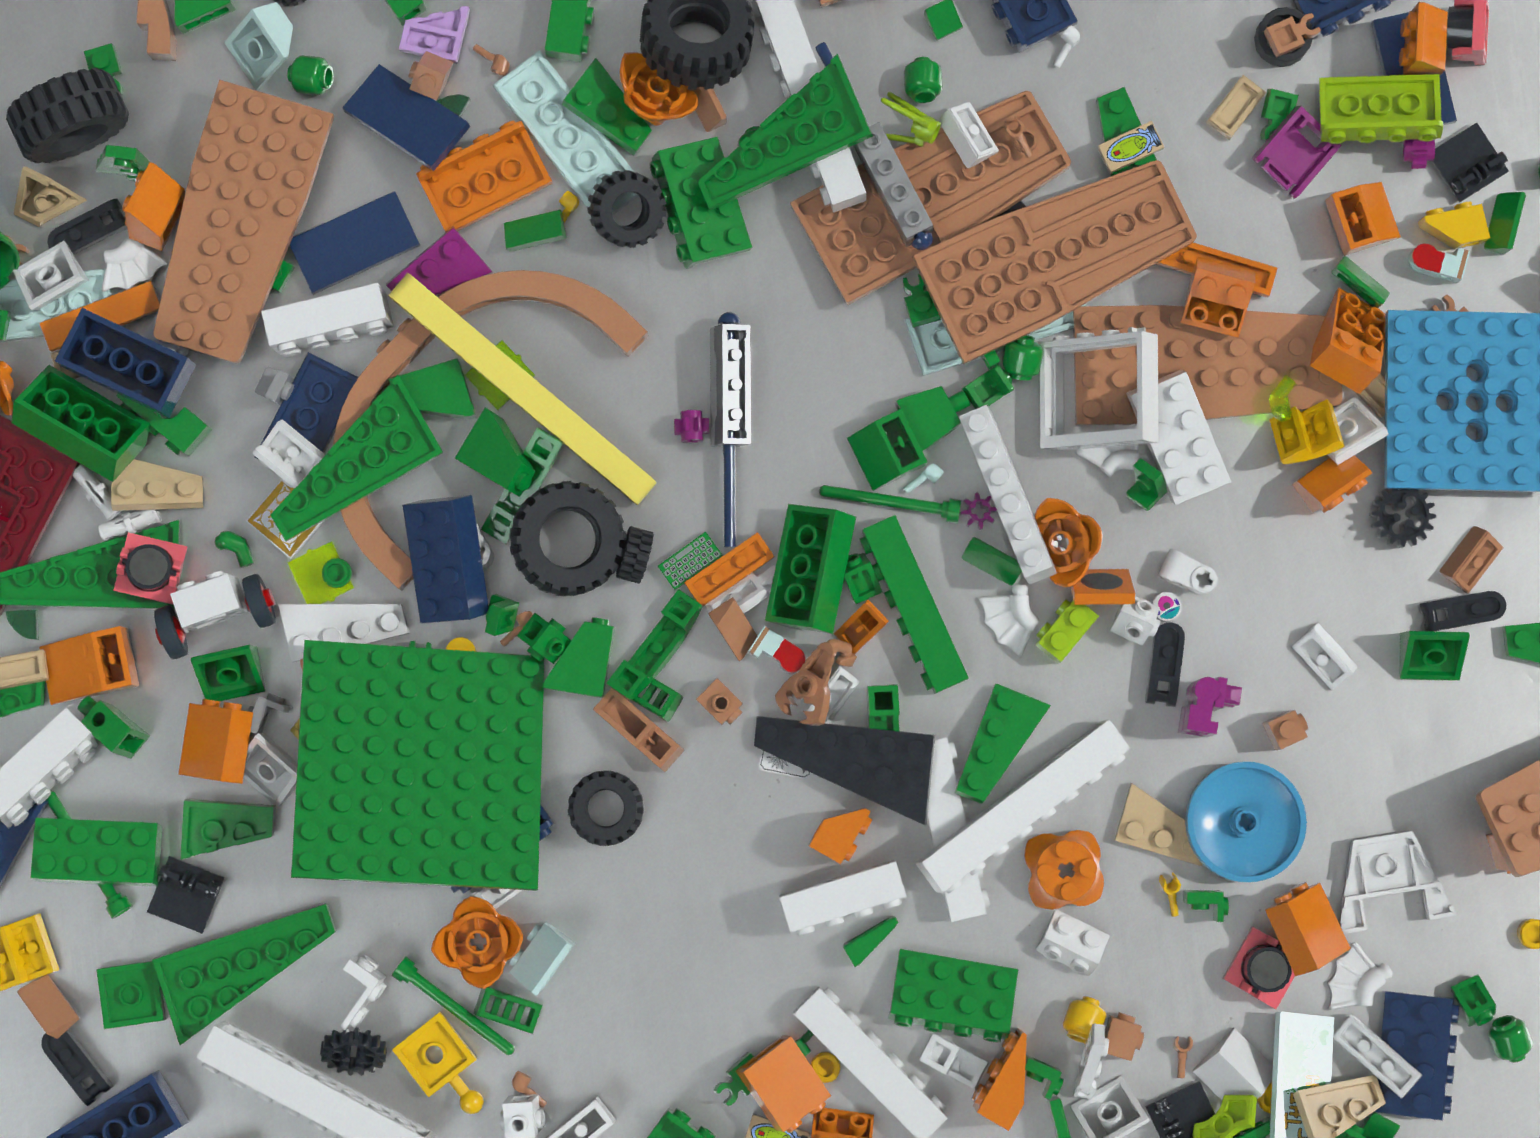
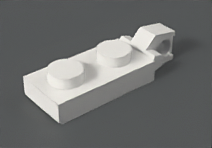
M773 565L765 572L754 575L752 572L707 603L705 609L709 613L733 597L742 612L746 613L769 597L776 566Z
M1092 1024L1079 1064V1073L1073 1088V1097L1091 1100L1096 1092V1081L1094 1078L1100 1077L1102 1060L1100 1059L1101 1056H1107L1109 1039L1105 1038V1025Z

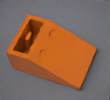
M1338 288L1313 345L1310 366L1360 394L1381 373L1385 343V313L1379 308L1372 307L1360 300L1356 295Z
M118 626L90 632L39 647L40 650L43 649L46 653L49 680L46 681L51 705L139 686L129 631L126 627Z
M1018 1027L1015 1033L1010 1031L1009 1036L1004 1039L1002 1047L1005 1049L1000 1059L995 1057L986 1072L989 1074L988 1080L985 1085L981 1083L978 1085L971 1098L974 1100L973 1107L977 1113L1008 1131L1024 1105L1027 1034Z

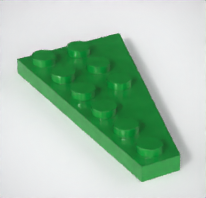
M838 54L830 60L831 63L820 73L817 72L809 79L810 82L797 94L789 97L766 118L750 137L747 136L739 143L740 146L727 158L724 157L698 181L710 210L716 209L873 137Z
M399 375L393 379L391 384L373 401L372 405L361 417L352 424L301 483L271 513L273 521L286 542L443 454L441 447Z
M180 520L134 534L179 544ZM127 536L0 572V605L158 609L170 605L175 609L172 604L113 591L117 578V565L120 562V553L125 546Z
M324 903L154 958L152 961L179 1045H182L215 1019L334 934L336 929L328 904Z

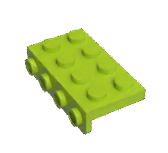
M1439 74L1319 78L1321 142H1329L1331 144H1340L1345 141L1371 143L1375 140L1402 142L1406 139H1419L1420 141L1428 142L1442 136L1443 121L1441 118Z

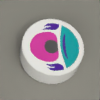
M1162 592L1152 601L1153 605L1160 607L1156 619L1162 622L1175 620L1182 611L1180 598L1172 592Z

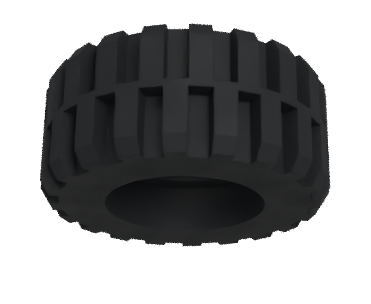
M647 0L642 11L639 40L641 42L640 50L642 56L646 58V64L651 70L657 69V76L664 81L666 79L671 80V84L679 88L681 85L688 86V90H697V87H704V90L713 89L715 84H719V86L729 83L730 77L736 78L742 72V68L746 66L749 60L755 25L754 15L751 13L752 8L747 0ZM699 21L711 25L722 36L712 42L694 43L678 36L672 28L683 22Z
M91 68L90 70L81 69L73 73L68 72L60 77H53L43 84L32 87L30 91L24 92L20 95L19 99H15L11 103V106L7 109L6 120L24 158L34 163H51L55 160L61 161L67 157L77 156L84 151L95 148L99 144L105 143L110 137L117 135L119 130L126 126L129 112L113 76L105 70Z
M571 481L549 484L528 497L516 512L509 538H511L510 552L515 559V566L518 571H521L525 576L524 579L530 584L537 586L539 590L555 594V596L584 594L608 581V578L618 569V564L624 556V541H626V531L623 530L622 526L624 521L622 515L617 513L614 502L608 500L604 496V492L598 488L593 489L589 487V484L582 482L573 483ZM573 511L579 513L591 523L594 529L595 546L593 552L585 562L578 566L562 567L556 565L544 555L541 549V528L545 521L557 512Z

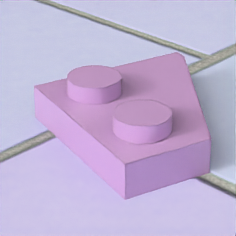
M462 6L458 10L446 13L441 11L430 14L425 18L416 17L405 20L399 50L423 56L428 51L457 64L470 8Z

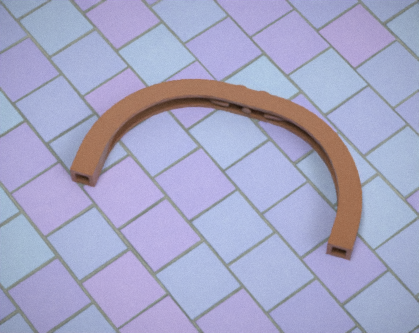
M525 270L498 272L464 282L438 297L461 317L476 309L507 301H536L552 304L567 309L592 323L628 357L649 336L648 331L611 298L587 284L559 274ZM407 318L398 327L397 331L399 333L392 341L387 339L376 350L378 355L361 373L342 407L336 425L333 445L390 385L389 379L399 375L436 337L416 319L413 318L411 320ZM365 497L341 511L343 520L364 555L385 577L402 591L413 580L411 559L385 532L370 506L368 497Z

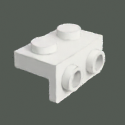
M284 420L278 421L263 444L256 447L252 452L258 458L261 465L273 470L281 477L283 483L291 488H296L312 468L325 456L323 452Z
M1056 909L1036 950L1047 959L1058 961L1070 967L1075 973L1090 976L1100 963L1110 935Z

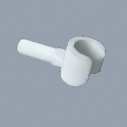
M1069 26L1061 35L1066 44L1053 64L1060 68L1068 52L1080 41V33L1073 26Z

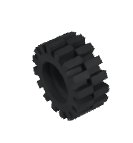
M633 526L628 528L626 541H624L625 552L618 564L616 578L638 584L641 583L647 568V562L649 561L654 532Z

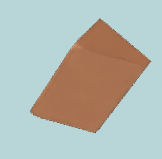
M697 87V90H690L695 92L698 97L696 113L706 132H711L726 124L727 116L713 89L704 90V87Z
M1473 526L1439 572L1462 591L1469 594L1504 547L1487 530Z
M732 597L708 614L738 661H741L758 636Z
M45 975L17 991L46 1034L56 1039L80 1019L49 975Z

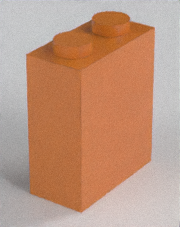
M202 699V705L189 703L178 775L242 784L253 712L242 711V704L224 702L223 708L220 707L221 701Z
M1307 882L1298 884L1290 889L1291 893L1287 892L1274 898L1275 904L1265 909L1295 976L1318 970L1351 949L1321 883L1308 886Z
M782 1035L736 1070L757 1104L777 1131H787L789 1133L802 1124L801 1119L808 1113L815 1114L826 1106L824 1101L831 1097L791 1036Z

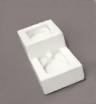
M934 1033L920 1058V1061L945 1075H949L972 1089L977 1088L989 1062Z

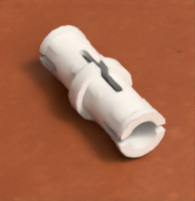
M80 465L75 469L73 477L87 493L85 497L88 501L95 503L107 521L117 517L123 510L112 511L111 495L107 491L108 486L104 482L101 483L92 471L84 465Z
M158 509L140 510L133 513L128 511L123 513L122 517L99 524L98 529L105 542L126 535L128 532L137 533V530L161 523L162 520Z

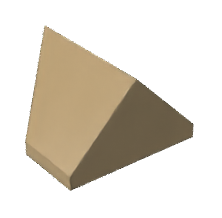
M24 166L21 172L14 215L40 227L42 224L87 200L51 178Z

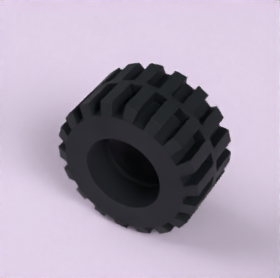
M617 170L612 172L611 176H603L601 178L602 182L594 185V194L589 195L588 201L591 202L590 207H587L588 214L591 215L589 220L592 226L596 228V232L609 242L620 247L635 248L636 244L642 246L647 244L648 238L654 239L658 235L656 230L658 228L662 229L664 223L661 222L662 217L667 215V211L663 208V205H666V200L660 194L662 193L661 189L651 179L631 170H624V172ZM634 192L641 199V213L632 224L621 226L613 219V203L621 194Z
M593 772L583 777L574 786L572 794L569 796L567 811L571 821L570 824L581 838H584L591 844L599 846L619 844L631 837L642 822L644 807L643 797L639 788L630 778L618 772ZM599 791H613L623 801V815L614 825H598L589 815V801Z

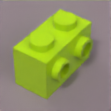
M1065 599L1055 611L1058 615L1056 620L1052 624L1046 622L1036 634L1040 639L1035 645L1057 664L1064 660L1099 617L1088 606L1075 605L1073 599L1071 601Z

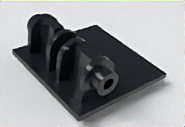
M1478 123L1473 124L1435 148V159L1432 162L1459 203L1509 172L1504 164L1508 161L1506 155L1502 151L1496 152Z
M169 856L166 865H162L158 876H160V880L147 913L203 934L225 877Z
M1200 1081L1145 1106L1160 1138H1193L1194 1124L1205 1122L1215 1115Z

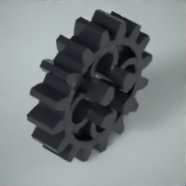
M1389 489V493L1384 490L1380 491L1378 494L1382 500L1372 501V505L1377 508V511L1369 513V516L1376 518L1377 521L1371 525V528L1379 527L1381 530L1377 537L1387 536V545L1390 546L1397 541L1399 548L1405 547L1406 541H1408L1411 547L1417 545L1416 537L1422 541L1425 540L1427 536L1424 530H1433L1434 526L1429 523V520L1436 518V514L1429 513V509L1434 507L1435 504L1426 503L1425 499L1429 495L1427 492L1419 495V490ZM1410 497L1413 500V506L1405 511V516L1408 518L1418 517L1421 522L1420 526L1415 527L1413 520L1407 519L1399 524L1401 532L1396 534L1393 532L1392 526L1400 521L1401 515L1398 513L1388 514L1385 511V506L1390 504L1393 511H1401L1407 506L1405 498Z
M358 1027L354 1031L346 1029L341 1033L333 1030L332 1035H325L324 1041L321 1042V1062H327V1068L336 1067L337 1073L347 1071L350 1076L353 1072H358L361 1076L364 1075V1071L374 1073L375 1067L382 1068L383 1062H386V1041H380V1035L371 1036V1030H367L364 1033L360 1032ZM351 1046H357L356 1057H350Z

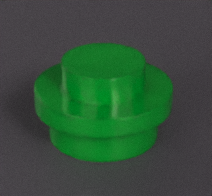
M333 558L324 564L322 578L327 585L333 588H341L351 580L352 569L347 561Z

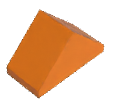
M867 600L834 635L839 640L850 643L852 653L856 654L889 621Z

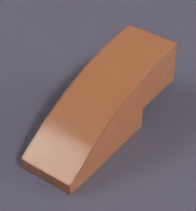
M138 0L137 24L142 31H148L147 54L152 60L176 61L174 25L166 0Z
M613 688L593 708L596 713L664 772L684 752V749Z

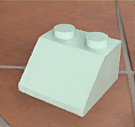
M545 922L542 927L538 924L534 927L527 937L531 941L525 951L520 949L509 963L514 966L509 973L536 996L543 990L576 943L548 922Z

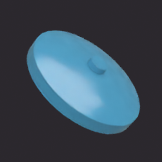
M1236 762L1213 770L1199 782L1192 792L1187 805L1185 826L1187 838L1194 854L1211 872L1231 881L1258 882L1276 876L1294 861L1305 839L1307 819L1300 794L1282 773L1261 763Z

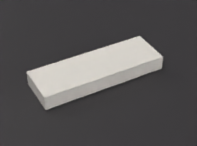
M1350 1014L1333 1034V1039L1400 1098H1403L1422 1076L1420 1072L1353 1014Z

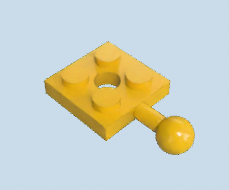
M441 1011L392 1049L428 1097L449 1082L460 1096V1107L465 1113L475 1114L482 1109L484 1104L482 1095L476 1090H469L458 1075L476 1061L477 1057ZM430 1046L441 1048L443 1058L440 1062L433 1063L428 1060L426 1052Z

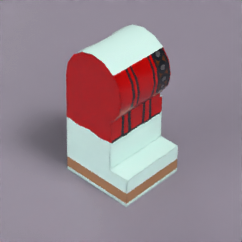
M1423 243L1410 252L1408 263L1412 270L1458 283L1463 279L1470 251L1458 248L1452 255L1437 251L1434 246Z
M766 626L763 627L748 651L749 654L757 659L761 652L777 661L781 669L789 674L799 672L806 660L805 654L800 648Z

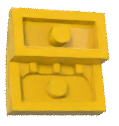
M1328 399L1302 412L1294 406L1270 419L1280 460L1283 464L1312 460L1345 447L1333 405Z
M36 914L0 927V991L59 970L41 914Z

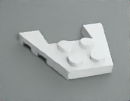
M1413 831L1351 840L1339 924L1344 934L1368 930L1363 899L1422 889L1427 920L1456 916L1453 905L1450 904L1446 897L1445 890L1431 869V864Z

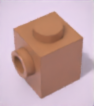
M426 51L420 61H414L408 75L409 78L413 79L410 90L438 100L446 86L453 62Z
M718 678L696 699L721 725L726 721L731 725L743 713L739 709L743 703Z
M1295 710L1287 711L1262 723L1274 750L1284 749L1308 737L1305 732L1308 730L1307 722L1301 713L1297 714Z
M1118 1012L1117 1017L1109 1015L1105 1028V1038L1109 1039L1107 1054L1132 1061L1135 1049L1140 1050L1144 1039V1032H1140L1142 1026L1135 1023L1136 1017Z

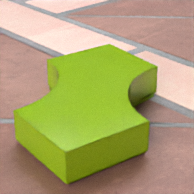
M1224 1095L1221 1107L1213 1117L1205 1122L1194 1124L1193 1138H1233V1136L1244 1129L1255 1128L1257 1097L1254 1095Z

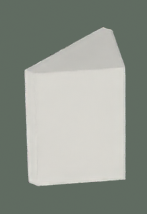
M65 241L19 266L18 270H13L31 310H40L89 281Z
M258 733L248 746L243 777L278 808L296 789L297 762L269 736Z
M1233 1028L1193 1069V1072L1222 1100L1224 1095H1254L1258 1099L1272 1081L1273 1065Z
M1122 1076L1096 1090L1091 1100L1083 1098L1070 1106L1088 1138H1122L1150 1121Z

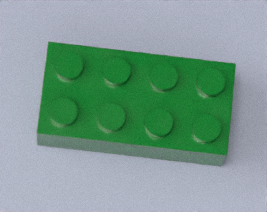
M48 365L14 400L11 422L111 482L116 480L146 446L150 423L51 365Z
M788 504L765 621L785 627L833 634L856 516L836 509Z
M35 818L30 878L38 882L158 886L163 827L158 823Z

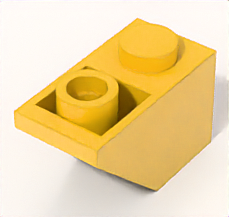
M1471 201L1457 204L1454 206L1455 210L1444 212L1443 208L1429 210L1425 212L1426 216L1418 221L1419 228L1454 250L1482 244L1490 238L1482 204L1472 206Z

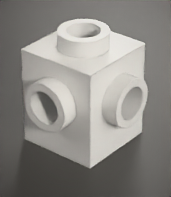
M1135 596V604L1120 605L1110 631L1143 646L1147 637H1154L1161 621L1156 618L1160 607Z
M538 1094L510 1095L502 1103L503 1111L500 1112V1128L505 1130V1138H536L542 1128H544L545 1113L543 1109H540Z

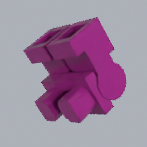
M1204 677L1192 682L1186 689L1188 705L1181 708L1178 733L1201 737L1216 735L1219 722L1211 721L1212 711L1222 709L1224 706L1231 708L1239 706L1242 687L1227 685L1228 678L1217 677L1215 679Z

